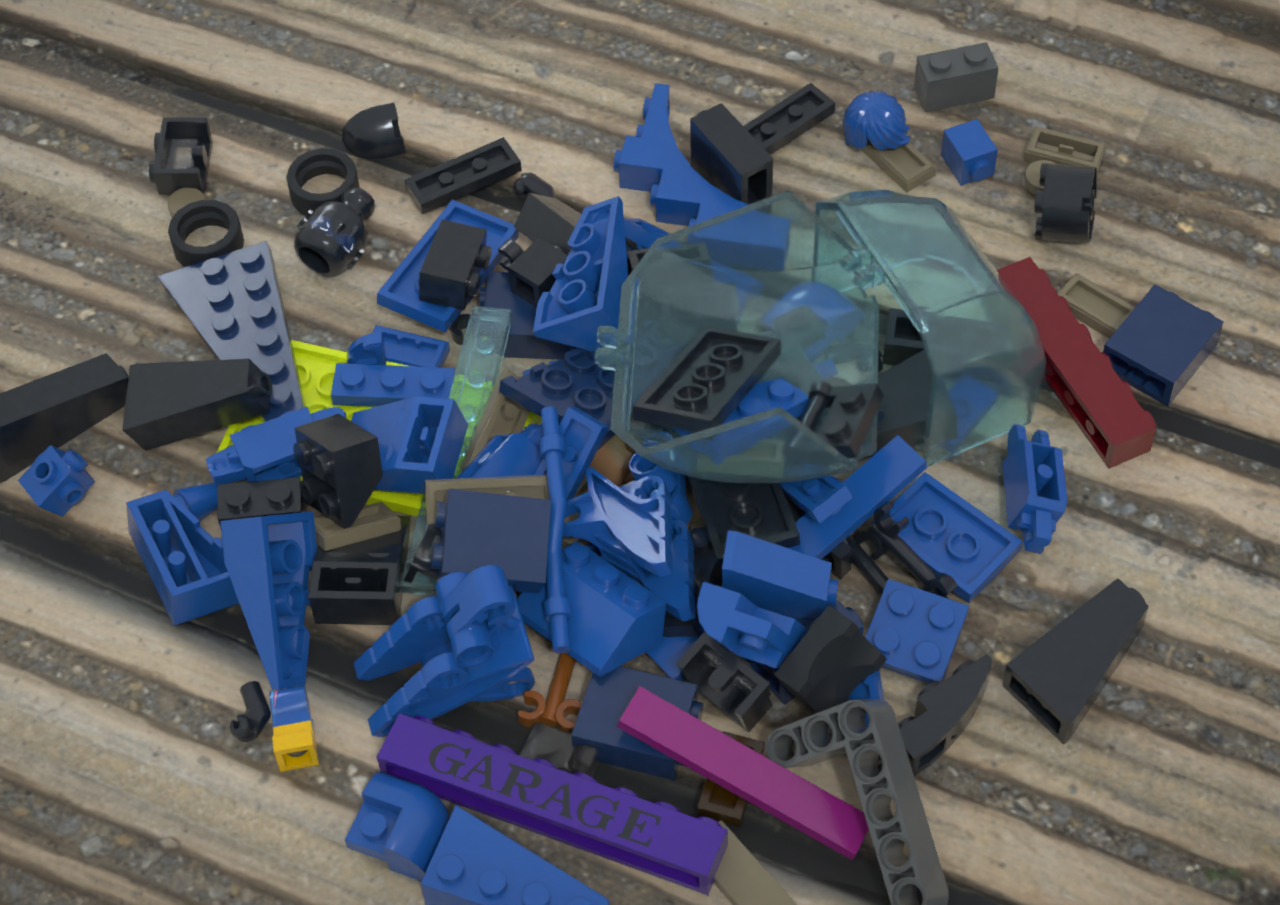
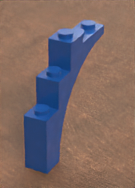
M655 83L652 97H646L644 101V125L638 124L636 137L626 135L623 149L616 150L613 170L614 172H619L620 188L651 192L650 206H656V222L689 226L688 241L705 239L710 254L722 261L784 269L790 242L791 216L762 210L736 200L712 186L696 172L678 149L669 126L670 85Z

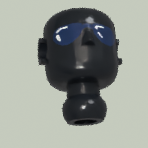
M353 187L342 194L341 202L327 201L319 205L314 211L309 209L296 226L299 230L295 235L293 245L301 262L315 273L323 276H336L346 270L347 267L352 269L365 252L362 248L366 243L368 231L364 220L370 218L374 213L375 201L372 196L361 188Z

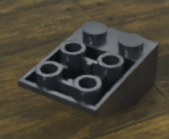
M399 516L401 530L327 551H324L318 545L313 560L308 596L315 624L393 625L400 618L411 516Z

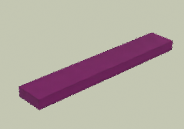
M639 686L617 724L619 729L850 860H853L869 830L864 812Z

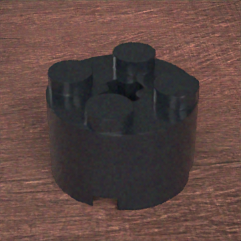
M1042 163L1040 168V186H1044V190L1036 191L1034 208L1035 213H1041L1042 217H1037L1035 239L1079 243L1090 242L1095 219L1094 199L1097 197V168L1084 165Z

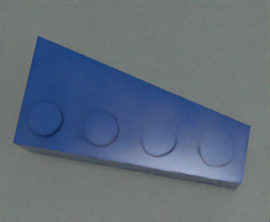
M457 805L454 807L421 882L425 905H610L609 899Z

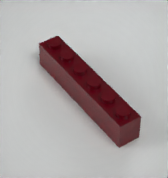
M1028 257L990 272L986 298L1003 322L1010 323V332L1108 469L1151 451L1156 432V423L1153 416L1147 410L1142 409L1134 398L1130 385L1126 381H1122L1116 374L1108 355L1100 352L1092 341L1088 328L1084 324H1080L1071 313L1068 301L1063 296H1059L1054 290L1045 270L1039 269L1032 258Z

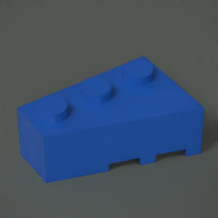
M163 490L126 502L129 534L174 626L239 604L224 563L221 540L218 537L214 539L200 526V520L167 490Z

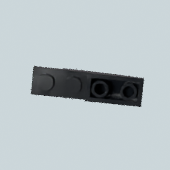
M987 654L975 662L968 660L956 668L952 676L943 682H932L924 687L917 696L915 716L907 717L898 723L914 777L945 753L973 718L982 701L989 681L992 659ZM879 755L877 764L881 772L883 763Z

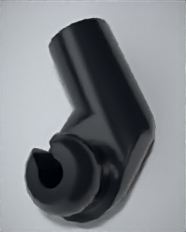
M523 173L521 178L514 182L516 193L518 195L521 194L523 198H526L529 193L556 198L554 188L534 173Z
M257 681L248 682L240 688V693L247 710L244 714L237 716L238 721L232 720L230 723L231 734L241 742H250L258 738L271 717V711L260 683Z

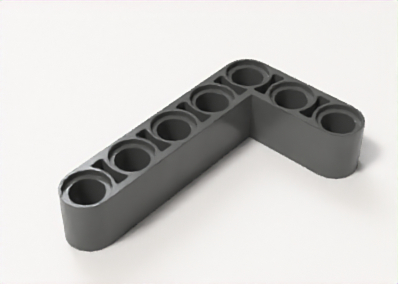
M880 699L851 700L771 732L766 742V754L770 760L784 768L812 766L847 753L891 905H920L916 894L918 888L923 897L922 905L948 904L949 893L897 718L891 705ZM866 712L868 713L870 720L868 728L866 727L864 720ZM829 727H831L832 729L831 741L828 736ZM793 741H795V744H796V752H795V754H794V752H793V747H792ZM879 755L883 763L881 772L877 764ZM892 799L896 806L895 815L892 814L890 808ZM905 843L909 849L908 860L905 858L903 851Z

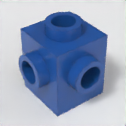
M52 445L35 459L30 468L18 480L38 507L62 517L74 504L84 497L85 492L95 483L94 479L85 470L88 463L82 456L72 449L65 452Z

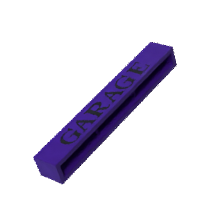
M399 713L376 757L380 772L383 771L423 785L440 799L705 895H709L715 874L728 846V829L723 828L717 821L711 818L699 817L697 819L680 813L675 806L669 803L657 802L655 804L639 798L629 789L623 787L613 789L601 785L587 774L574 773L573 775L557 769L547 760L541 758L531 760L517 755L511 748L505 745L494 744L491 746L477 741L471 734L465 731L454 730L452 732L440 728L433 721L423 716L412 718Z

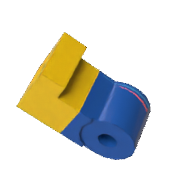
M300 685L270 691L274 735L272 736L273 751L280 772L319 765L314 722L311 719L306 686ZM308 750L304 755L299 757H292L288 755L289 753Z

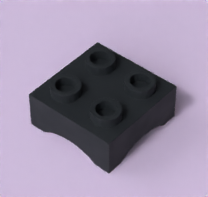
M828 605L821 616L812 622L809 631L796 648L784 658L781 667L774 676L809 711L816 714L847 702L857 685L869 675L879 671L887 658L863 636L859 627L852 620Z

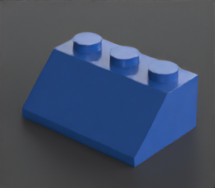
M578 541L561 550L565 597L570 600L571 618L567 621L570 650L566 652L601 677L662 643L666 601ZM545 584L538 594L522 592L517 602L523 622L552 642L550 622L545 619L544 602L548 599L547 584Z

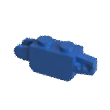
M334 406L333 408L329 407V409H323L310 414L308 407H304L296 411L286 412L280 417L261 424L245 427L241 431L231 434L230 437L233 445L205 459L215 486L245 479L247 482L301 477V466L296 461L293 446L297 443L294 428L338 413L346 418V413L343 412V409Z
M537 423L530 424L528 427H524L525 430H522L519 434L495 435L457 478L535 475L543 459L541 458L539 442L543 437L542 423L539 425Z
M1013 424L1011 429H1009L1007 438L1008 455L1002 462L1008 528L1022 532L1025 551L1041 554L1044 551V547L1048 546L1052 541V534L1056 531V523L1065 513L1068 502L1062 449L1050 446L1047 431L1036 430L1034 435H1032L1031 441H1028L1025 427Z

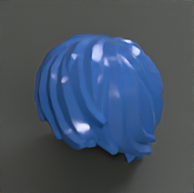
M871 90L870 92H864L856 96L845 111L842 123L845 131L846 145L851 144L856 150L865 148L869 140L875 148L883 151L885 148L897 149V147L909 143L910 135L906 136V134H908L907 130L910 128L905 125V111L901 104L897 102L896 97L886 94L885 91Z

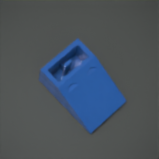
M415 396L353 413L351 419L353 423L378 437L383 476L374 490L425 494V480L453 479L468 423L454 399Z

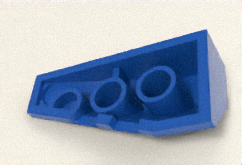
M617 196L584 208L567 243L571 250L564 264L556 265L552 273L556 280L550 292H543L537 303L533 333L536 337L589 351L616 345L627 340L631 307L623 201Z
M313 512L220 521L224 563L272 690L305 684L310 633L304 626L306 606H310L308 599L309 569L313 566V560L317 551Z

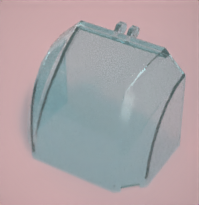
M887 189L849 192L817 201L812 281H822L836 287L841 292L852 287H857L858 290L871 289L885 283L921 335L933 372L922 456L927 462V467L1007 434L1013 424L1023 426L1030 424L1046 374V356L1043 343L1034 321L953 210L937 198L916 197Z
M789 191L656 239L621 285L618 329L613 326H600L597 329L596 339L603 347H598L595 351V364H598L602 369L615 371L610 430L645 459L669 471L702 480L729 483H778L809 480L853 471L858 467L857 463L862 458L872 455L877 451V413L857 457L846 458L818 436L830 408L824 409L814 432L800 422L803 414L794 418L783 408L777 407L682 436L670 427L659 428L650 423L634 421L633 405L704 326L781 339L780 356L757 383L783 378L807 395L812 385L818 381L826 382L833 387L878 384L879 304L875 294L867 297L855 267L862 263L858 252Z

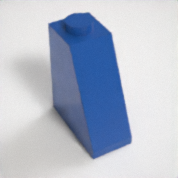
M728 530L722 566V588L741 593L759 608L784 616L817 619L825 611L827 605L836 606L839 580L831 579V562L737 531Z

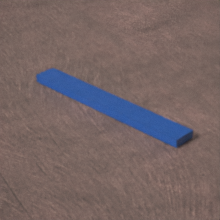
M897 435L842 482L846 485L853 498L843 505L836 515L825 519L819 524L806 513L795 523L800 535L801 545L789 549L819 559L824 558L868 520L878 508L890 501L927 469L926 460ZM703 627L699 637L706 632ZM663 636L662 643L646 651V654L668 678L681 681L683 677L676 663L699 637Z

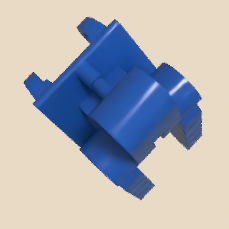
M653 433L640 441L636 453L629 461V468L635 478L634 481L618 487L594 468L589 467L586 469L589 492L566 501L565 518L575 513H580V516L575 521L564 523L563 536H573L574 538L590 541L591 543L585 545V547L598 556L602 555L604 560L629 577L637 580L642 586L666 601L667 612L682 621L696 618L695 597L693 595L695 594V578L692 572L694 571V554L692 552L694 547L692 535L686 525L692 518L693 510L686 497L685 469L670 436L665 433Z
M486 565L470 573L454 572L443 576L435 585L437 596L426 597L413 604L406 611V614L402 615L389 628V631H386L371 648H368L354 662L357 679L366 681L397 672L420 661L422 664L421 671H418L404 684V687L400 688L387 700L386 704H383L368 718L372 736H388L399 713L412 718L423 716L431 720L469 701L488 702L512 699L523 695L525 691H530L534 687L535 679L533 672L530 668L526 667L535 660L513 586L508 585L505 571L502 567Z

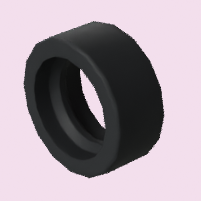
M319 148L307 151L293 161L289 166L286 176L292 205L303 215H306L309 209L314 211L324 202H341L342 194L346 190L353 187L360 188L354 161L347 154L336 149ZM333 174L345 179L340 187L327 193H310L302 189L308 180L318 175Z
M217 200L192 202L178 210L170 220L168 229L170 241L176 260L184 267L243 248L244 236L237 212L226 203ZM204 226H220L228 230L223 239L212 245L193 246L185 243V239L190 233Z

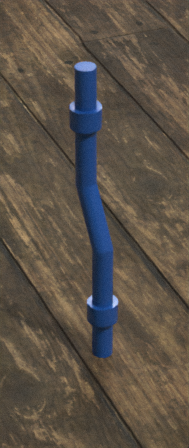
M549 406L541 409L543 437L539 440L541 458L546 460L549 500H551L546 571L548 599L544 602L545 619L550 622L553 652L565 653L570 650L567 621L571 618L570 600L565 597L561 561L566 510L562 458L566 455L564 437L560 435L557 408Z

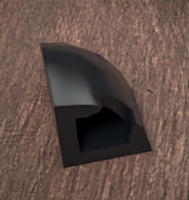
M394 102L358 112L348 120L342 129L341 140L345 147L356 156L378 159L406 153Z

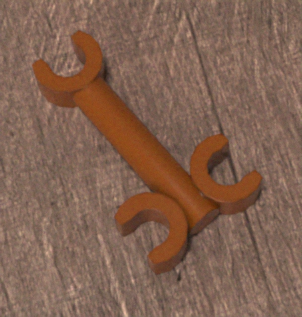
M566 652L560 654L546 702L543 695L539 692L525 691V704L535 706L537 709L533 712H518V721L522 726L531 728L540 724L548 727H555L557 725L561 733L567 736L572 735L576 722L568 721L565 718L571 714L578 716L582 702L575 699L564 701L576 663V659Z

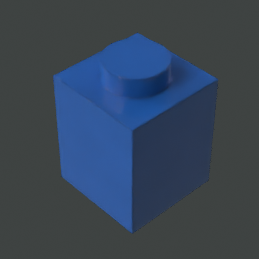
M978 119L944 130L941 156L961 186L974 181H982L994 175L998 149Z

